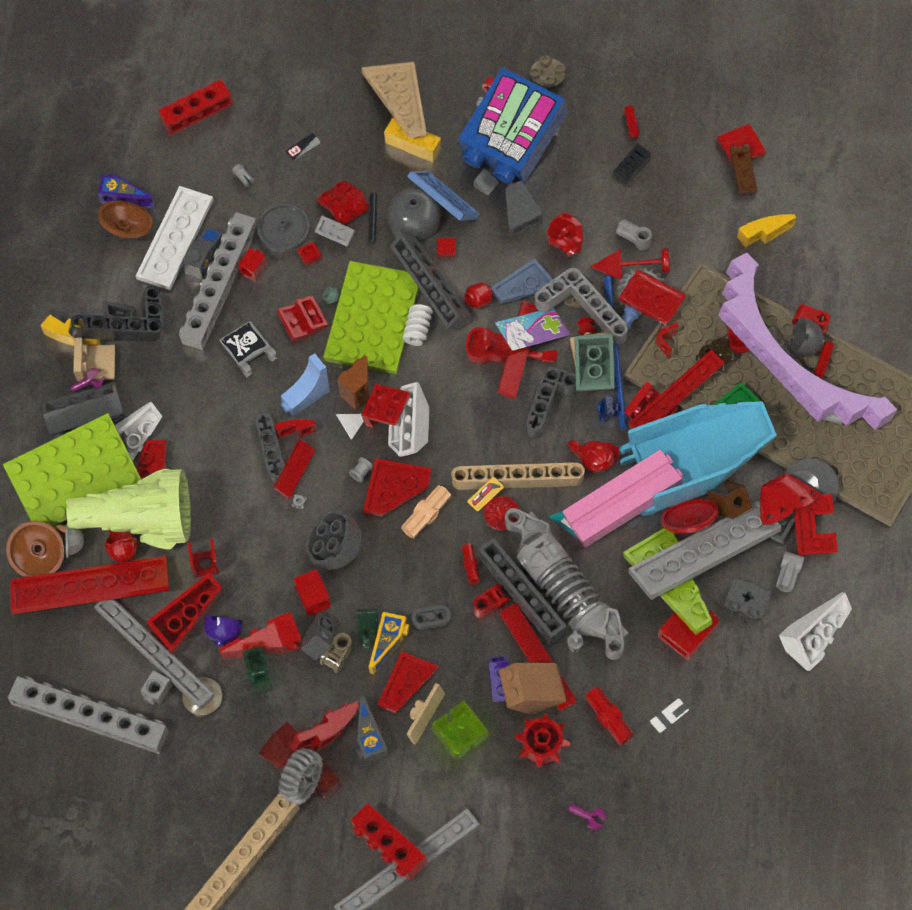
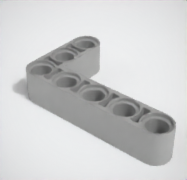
M570 268L535 293V306L541 312L549 311L572 294L606 334H613L614 343L622 344L627 340L628 328L626 323L578 269ZM575 278V279H577V280H575V281H570L569 279ZM557 288L562 289L561 291H558V292L555 291V289H557ZM582 291L588 292L587 294H581ZM547 299V301L541 302L540 300ZM598 304V305H600V306H599V307H593L592 305ZM609 317L611 320L606 321L604 318ZM616 331H622L623 333H622V334H616L615 332H616Z

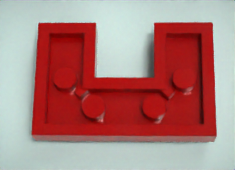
M832 494L820 495L811 504L793 510L797 555L838 552L836 533L816 534L815 515L834 514Z

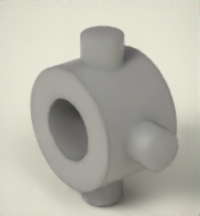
M294 495L291 506L304 509L305 501L307 500L306 496Z

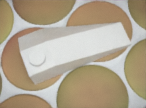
M152 402L147 403L115 425L132 461L138 452H141L142 445L162 418V415Z
M840 593L793 622L779 635L785 651L806 670L810 671L823 659L825 655L823 651L828 644L833 642L834 638L832 636L836 629L841 628L852 610L846 593Z

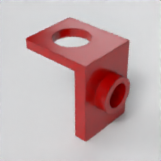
M677 322L669 327H663L656 335L655 344L668 359L672 356V349L666 343V340L678 333L679 324Z

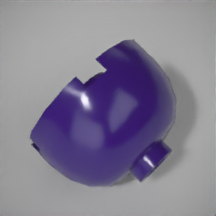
M205 615L204 630L208 638L215 640V645L222 646L239 638L244 625V620L214 615Z

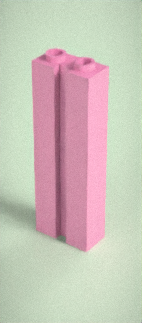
M660 449L562 511L565 520L585 548L653 506V495L683 484L682 479L684 477L678 468L674 469L671 466L673 461L668 454L664 455Z

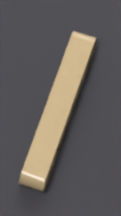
M580 463L458 466L452 470L451 478L452 485L459 490L480 489L496 475L503 476V478L497 480L504 488L565 487L581 485L584 481L585 469ZM577 472L580 475L576 477L572 473ZM536 473H538V474H540V475H542V476L539 477V478H536V477H534L533 475L536 474ZM559 473L561 476L554 477L552 474ZM515 474H520V475H522V477H521V478H515L514 475H515ZM478 475H481V476H483L484 478L479 480V479H476L475 477L478 476ZM463 476L464 479L457 480L456 477Z

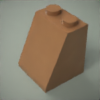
M514 663L499 670L507 707L510 709L534 715L566 702L557 663Z

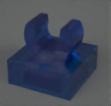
M605 396L598 403L600 421L607 422L612 416H617V412L621 411L620 404L613 403L612 396Z

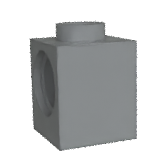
M152 671L140 691L147 703L161 705L173 685L169 678ZM160 687L158 692H151L152 688Z

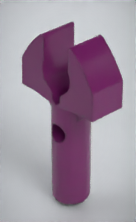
M91 368L87 370V378L71 385L70 388L73 392L88 385H94L95 388H98L102 385L105 376L100 379H92L94 375L101 372V369Z
M570 804L568 807V811L587 819L589 823L588 828L592 830L603 828L602 824L594 821L596 817L606 821L603 810L596 807L595 811L589 812L574 804Z

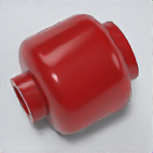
M479 282L466 289L464 299L468 306L478 309L490 304L493 291L487 284Z

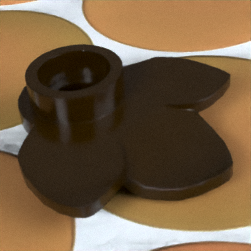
M726 338L714 339L710 345L703 346L699 351L700 359L706 355L705 352L713 350L725 363L737 359V355L728 347L729 340ZM722 366L717 372L723 373L724 366Z

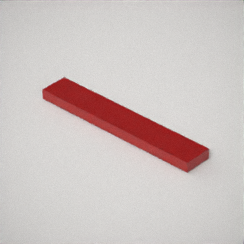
M523 300L518 316L539 310H537L535 305ZM509 346L497 393L512 400L516 398L530 346L513 351Z
M710 350L628 423V426L633 429L666 417L724 366L725 362L713 350Z
M517 603L499 612L500 617L529 663H553ZM561 674L560 677L566 702L556 705L559 712L577 703L576 698Z

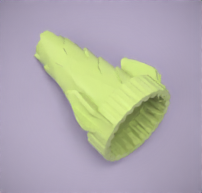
M162 469L139 480L138 484L125 485L123 488L108 490L105 493L86 494L87 497L66 499L67 524L70 529L101 527L102 530L142 534L140 542L162 549H172L176 543H185L190 537V494L186 474L183 469Z

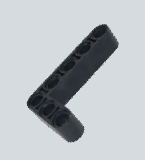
M149 285L145 288L141 300L142 317L79 314L72 317L68 329L69 334L74 338L156 341L160 337L163 328L161 291L155 285Z

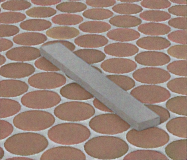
M115 599L100 601L94 606L101 616L165 677L169 678L200 710L215 696L207 686Z
M467 808L415 847L426 856L429 864L477 829L480 824ZM404 854L399 859H404L407 856V854ZM391 864L337 903L334 908L335 910H367L408 878L406 876L402 878L395 871L396 867Z

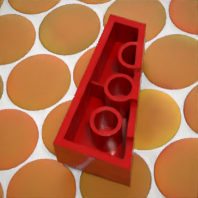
M209 572L147 621L149 629L163 646L175 655L222 595V587Z

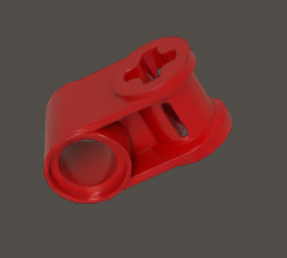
M805 304L798 306L792 319L794 326L800 318L810 319L821 327L823 335L827 333L828 324L830 323V315L827 312Z
M501 584L493 585L474 599L473 613L476 617L486 618L511 602V598L507 597L502 591ZM480 604H484L487 606V608L480 609L477 606Z

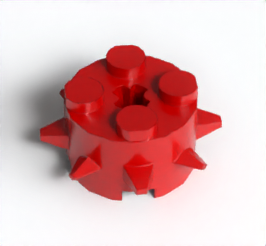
M546 713L542 719L536 718L531 721L526 718L524 720L526 724L524 732L516 734L514 737L522 742L523 751L519 756L521 758L527 756L536 763L538 768L542 764L553 760L559 763L561 749L570 746V742L562 737V730L565 724L558 725L553 720H549ZM539 739H542V741L546 739V742L540 743Z

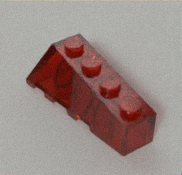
M286 722L270 736L258 755L284 770L287 760L294 753L291 744L297 731ZM322 760L323 772L320 775L318 786H316L314 792L327 800L342 787L338 776Z

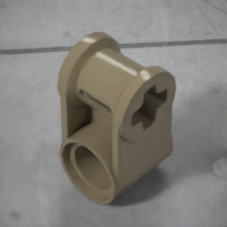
M346 633L337 634L332 641V646L323 653L320 664H325L334 669L335 673H338L353 649L350 636ZM341 641L348 642L346 647L341 648L338 646Z

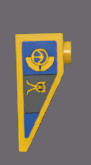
M383 612L369 664L370 674H374L402 643L404 635H408L410 624H407L406 616Z

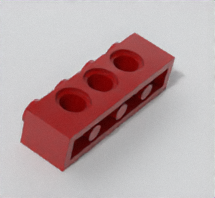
M220 79L202 89L194 91L186 97L178 99L170 105H165L158 112L161 122L171 136L233 105L231 93Z
M369 803L350 820L353 826L352 831L359 838L363 836L367 840L366 844L373 851L377 849L381 853L380 857L387 864L392 863L396 867L395 871L402 878L406 876L411 881L428 864L426 856ZM372 827L378 828L377 831L373 833L368 832ZM387 840L392 841V843L389 846L383 845V843ZM402 853L407 854L404 859L397 858Z

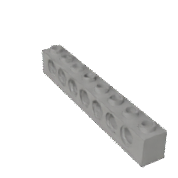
M235 212L233 218H230L228 230L222 235L220 248L216 249L214 261L208 266L206 279H203L201 282V290L194 297L192 310L188 311L186 315L187 321L180 328L179 336L182 344L200 350L204 349L239 271L238 264L247 253L256 233V218Z
M17 676L8 696L12 705L160 754L168 734V729L162 721L156 719L150 721L144 715L138 713L132 715L123 708L116 707L114 709L105 702L98 701L96 703L90 701L91 699L87 696L79 695L78 697L72 695V692L63 688L57 690L51 684L45 682L39 684L27 676H24V678ZM34 691H37V692H38V694H37L36 697H34V698H30V697H29V695H30L32 692H34ZM50 698H56L53 704H48ZM69 704H75L72 710H66V707ZM94 710L91 716H84L86 711ZM112 716L111 721L103 722L105 717ZM126 722H130V723H131V725H130L129 728H127V729H122V728H121L124 723H126ZM145 728L150 729L148 734L140 735L141 730Z

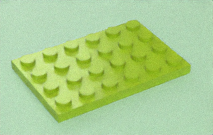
M353 261L349 262L325 349L324 361L352 366L356 359H361L366 355L368 357L369 370L397 375L405 344L403 334L406 321L408 320L409 308L415 305L419 287L407 271Z
M109 413L3 464L30 520L42 521L52 526L67 520V498L87 497L86 494L105 493L108 490L123 488L125 485L138 484V481L141 480Z

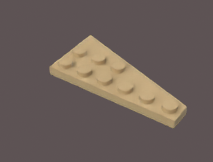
M414 62L363 67L362 74L407 137L426 136Z

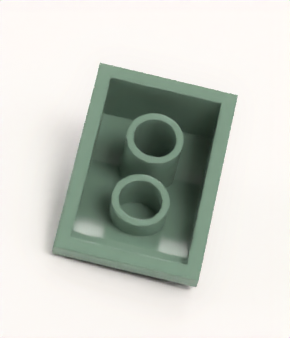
M613 334L575 336L576 391L615 389Z

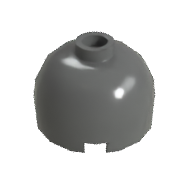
M800 318L796 322L792 331L795 333L794 339L790 338L791 353L803 357L815 354L819 348H822L825 341L821 327L810 319Z

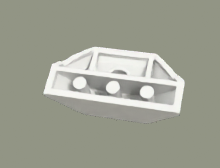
M418 382L401 386L400 390L409 392L410 397L397 425H389L388 445L400 457L417 453L428 443L429 405Z

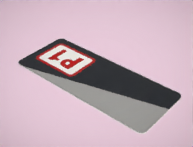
M312 133L285 152L292 160H295L321 142Z

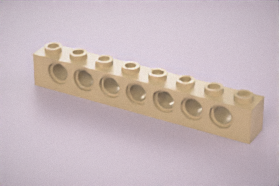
M279 793L185 910H218L300 809L299 805L286 801Z

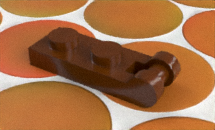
M743 144L740 147L736 145L730 146V156L738 195L757 193L749 144ZM738 154H743V158L738 159Z

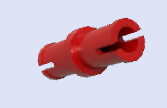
M465 544L461 547L464 557L463 567L467 572L468 583L477 584L481 579L478 572L479 562L474 553V545Z

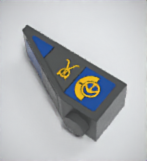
M209 227L202 232L190 247L183 261L186 274L203 279L224 232Z
M362 696L360 697L357 735L358 748H356V752L360 760L364 759L365 764H369L388 756V749L366 699Z

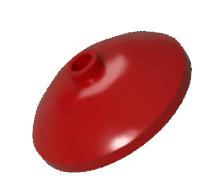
M694 498L667 508L662 513V526L676 534L697 533L715 521L719 514L718 505L706 498Z

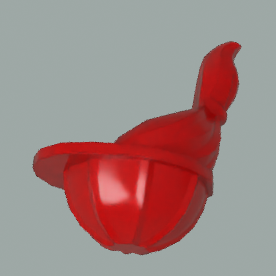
M571 440L566 444L570 447L572 453L579 456L582 464L591 472L603 473L615 465L619 458V449L612 443L589 441L580 445L576 440Z
M108 530L110 535L104 543L106 553L112 559L119 562L132 559L138 548L137 538L131 533Z

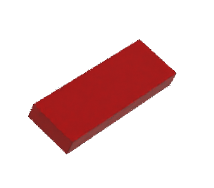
M298 440L273 489L285 498H290L315 449L303 440Z

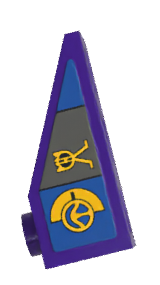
M113 174L101 176L98 191L101 203L127 201L141 207H155L151 194L127 180Z

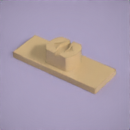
M437 683L434 685L426 701L417 700L414 705L416 707H413L410 712V718L414 722L408 730L407 736L415 745L445 695L441 686Z

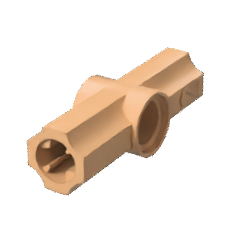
M438 485L425 500L422 499L416 505L413 514L401 526V529L407 536L414 539L427 524H431L437 518L439 510L451 498L448 490Z

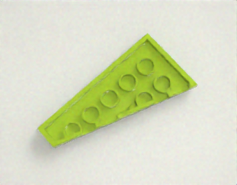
M663 528L624 551L623 557L634 566L678 543L672 532ZM693 578L660 595L695 634L712 625V619L704 601H702L699 589L695 585Z

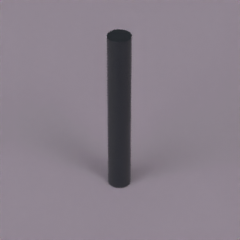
M377 193L370 194L368 242L374 244L376 243Z

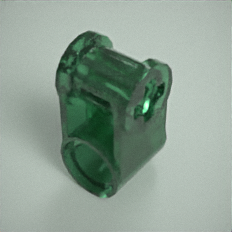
M357 609L360 644L365 648H372L377 637L378 610Z

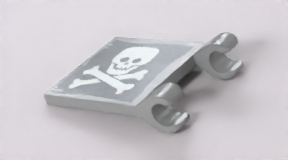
M251 321L219 340L246 377L252 375L251 367L247 362L263 352L266 353L271 362L277 359L276 351L268 344Z

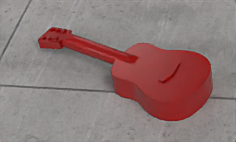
M483 327L474 328L469 332L466 339V355L470 361L474 363L489 361L505 362L509 344L502 334H496ZM528 351L527 358L555 363L558 351Z

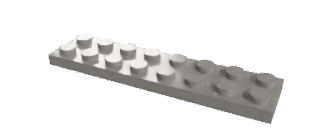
M756 501L751 504L752 508L741 515L733 519L726 517L630 567L629 574L652 600L781 531V525L778 522L763 525L760 519V502ZM768 514V517L766 519H768L769 517L773 518V516Z

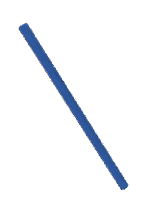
M611 276L604 277L606 301L615 311ZM614 343L615 388L619 426L621 430L627 429V420L624 413L625 401L619 345Z

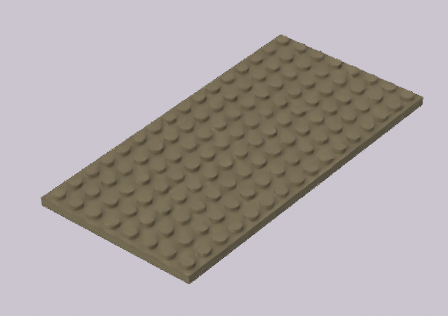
M700 262L680 291L686 295V299L668 324V327L675 322L679 324L678 333L666 340V343L672 349L671 358L668 359L655 344L656 335L665 327L664 324L659 322L624 373L623 378L641 388L647 381L653 385L655 391L662 394L700 360L699 351L703 346L710 345L717 338L728 339L726 323L721 320L718 314L723 303L728 301L722 292L727 282L732 279ZM754 291L759 313L772 337L792 359L814 374L822 348H819L811 356L803 357L792 354L790 351V338L794 339L795 333L792 332L794 328L792 319L795 313ZM829 331L823 337L825 341L832 342L834 348L823 380L853 393L876 398L885 396L897 411L892 420L880 428L874 430L863 417L847 426L844 423L839 425L838 423L826 420L822 422V419L817 422L770 370L759 361L751 350L749 352L736 353L737 359L725 363L723 373L716 372L678 405V408L682 411L700 404L713 405L742 382L768 407L767 413L777 434V437L758 452L759 454L786 469L795 462L807 458L818 459L827 463L834 470L838 479L839 490L837 497L889 527L892 526L912 493V376Z

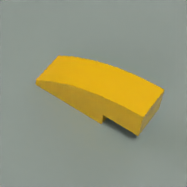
M782 214L752 221L739 228L737 238L745 248L760 239L766 244L794 227L796 216L794 214Z
M49 315L40 325L45 335L64 344L74 346V337L68 331L71 322L70 318L64 324L52 315ZM83 339L84 344H87V346L101 345L99 339Z

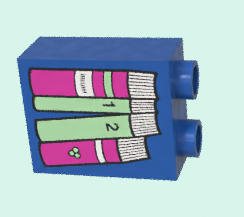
M502 67L458 138L463 153L461 158L475 168H480L483 163L493 168L492 174L506 184H511L514 179L525 184L568 113L565 99Z

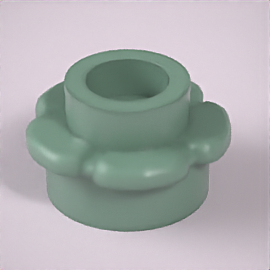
M328 286L325 289L322 298L327 304L337 301L339 297L337 288Z

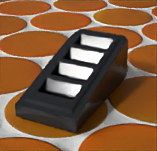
M637 144L616 167L613 173L625 183H628L650 161L651 153L640 144ZM622 169H625L629 174L627 175Z

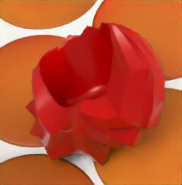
M563 211L562 214L556 216L549 223L546 232L549 245L563 250L564 253L567 252L568 257L576 252L581 253V246L584 241L583 226L573 215Z

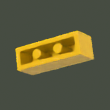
M394 118L391 119L384 131L386 144L434 163L441 151L440 137L426 132V136L408 138Z

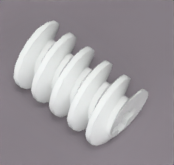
M418 304L409 308L408 320L406 321L403 340L406 343L414 346L423 345L422 341L427 339L425 335L428 333L427 327L430 326L428 321L431 320L430 315L433 313L430 307Z

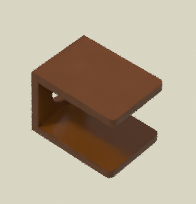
M727 480L724 483L728 494L724 495L711 490L707 491L708 498L718 505V515L733 519L752 508L745 485Z

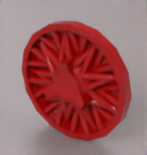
M495 497L485 506V521L495 530H508L505 527V514L509 509H519V507L509 497ZM510 518L509 521L514 523L517 522L518 519Z

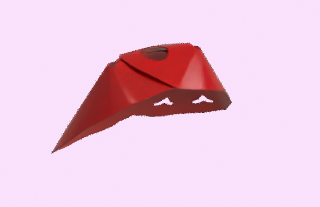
M789 473L782 474L762 485L760 492V519L763 525L778 522L788 517L795 508L811 504L819 498L821 492ZM780 508H787L786 510H783L782 513H780ZM768 514L774 516L773 518L769 517L768 519H766L768 517Z

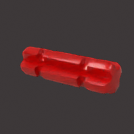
M625 106L624 112L628 130L630 131L629 135L632 139L638 138L640 132L637 127L638 123L634 113V106Z

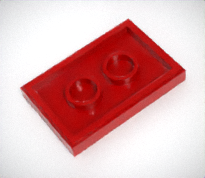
M637 269L618 300L668 326L686 299V295Z

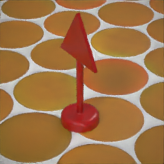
M663 248L661 250V259L621 262L620 249L593 264L590 268L619 280L622 279L621 266L662 263L663 273H670L669 249Z

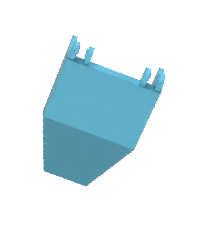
M763 401L738 402L737 404L728 405L726 403H719V405L708 406L707 404H700L630 429L628 431L629 443L618 449L619 455L629 453L631 450L633 452L632 455L620 460L621 465L633 463L635 460L638 464L661 449L663 454H668L673 461L671 466L674 469L678 468L684 477L682 485L653 495L654 505L640 513L641 516H647L705 495L708 490L713 491L777 437V434Z

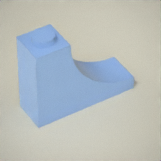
M315 353L308 357V365L299 380L281 395V407L286 413L290 412L293 417L330 392L326 366Z

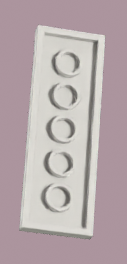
M179 186L136 274L137 280L171 290L183 265V261L214 201L212 196Z

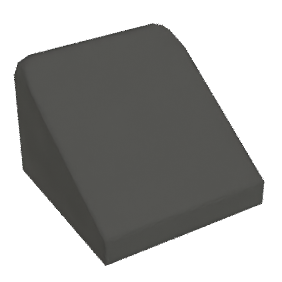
M483 169L474 180V188L487 196L499 185V182L486 169Z

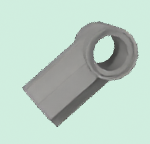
M626 219L619 223L616 234L633 242L641 251H646L651 247L652 232L649 228H640Z
M785 551L780 567L781 571L776 583V588L780 591L792 592L797 574L800 573L803 564V556Z

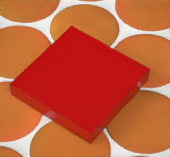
M750 123L717 137L731 164L730 146L736 145L740 147L743 144H749L751 160L766 155V150ZM738 154V159L743 158V154Z

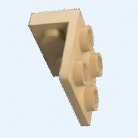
M74 338L73 372L77 382L87 378V370L91 368L101 369V372L94 375L92 379H100L105 376L104 380H114L115 345L87 346L82 338Z

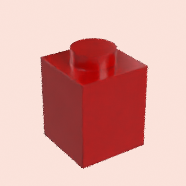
M249 248L238 264L240 274L257 281L265 269L267 261L263 252Z

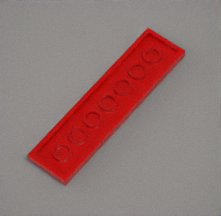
M160 556L10 579L12 615L170 591L167 557Z

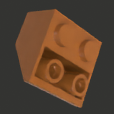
M366 355L361 359H356L352 367L347 371H343L338 377L340 396L355 410L369 399V366Z

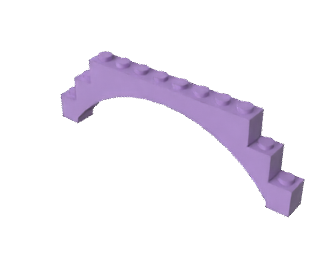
M748 253L732 260L726 271L732 280L727 282L722 292L728 301L723 303L718 316L796 400L801 403L808 413L818 422L834 412L846 426L863 417L874 430L890 422L897 409L885 396L882 398L870 397L836 387L807 371L780 347L765 326L756 304L754 275L759 264Z

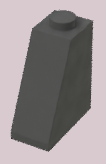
M522 181L508 185L505 188L508 232L510 238L541 224L543 213Z

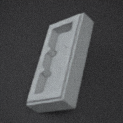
M321 216L315 229V233L346 247H349L356 231L325 216Z

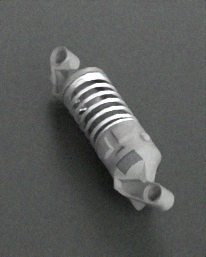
M516 508L509 509L505 514V527L511 532H518L522 535L517 554L518 561L536 584L540 586V589L547 590L546 596L553 598L552 604L559 603L557 610H566L563 618L572 617L569 621V626H572L573 631H577V634L603 638L605 640L606 656L612 660L619 659L624 650L623 638L628 635V632L621 624L618 611L609 607L605 601H600V594H594L595 588L589 586L588 579H583L582 572H577V565L571 564L572 559L552 535L548 523L539 520L532 511L527 514ZM517 518L518 521L513 523L510 522L509 519ZM591 589L590 595L584 597L583 594L586 590ZM593 597H597L596 602L589 604ZM616 645L619 647V650L612 651L609 647Z

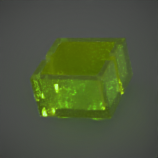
M462 701L449 711L452 721L449 722L448 715L444 714L431 724L432 732L455 762L470 753L471 746L475 749L489 739L488 730L465 701Z

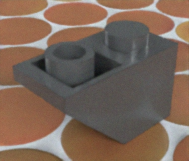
M319 613L302 638L301 650L314 660H317L332 646L335 624L329 617Z

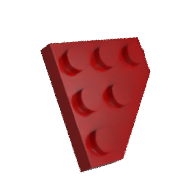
M375 458L363 513L383 517L424 492L429 487L432 468Z

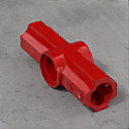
M600 687L593 688L585 695V699L596 712L598 721L603 728L608 729L619 746L624 745L634 737V734L622 719L623 716L614 703L611 704Z

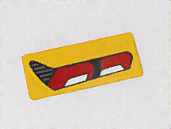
M492 477L467 502L476 511H479L504 486L495 477Z

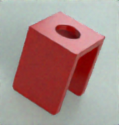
M213 538L210 539V551L194 553L191 542H187L190 566L194 578L203 577L209 572L211 575L220 574L217 550ZM209 559L211 561L210 567L202 568L200 566L201 560Z
M317 569L293 578L296 591L308 616L331 608L329 594Z

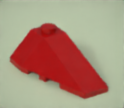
M288 612L266 622L267 627L260 630L255 628L250 631L251 633L247 638H237L219 648L222 659L297 651L301 647L302 639L292 613Z

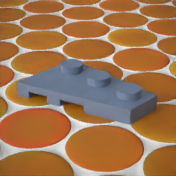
M533 259L492 286L491 289L498 301L504 304L535 295L540 288L553 279L538 261Z

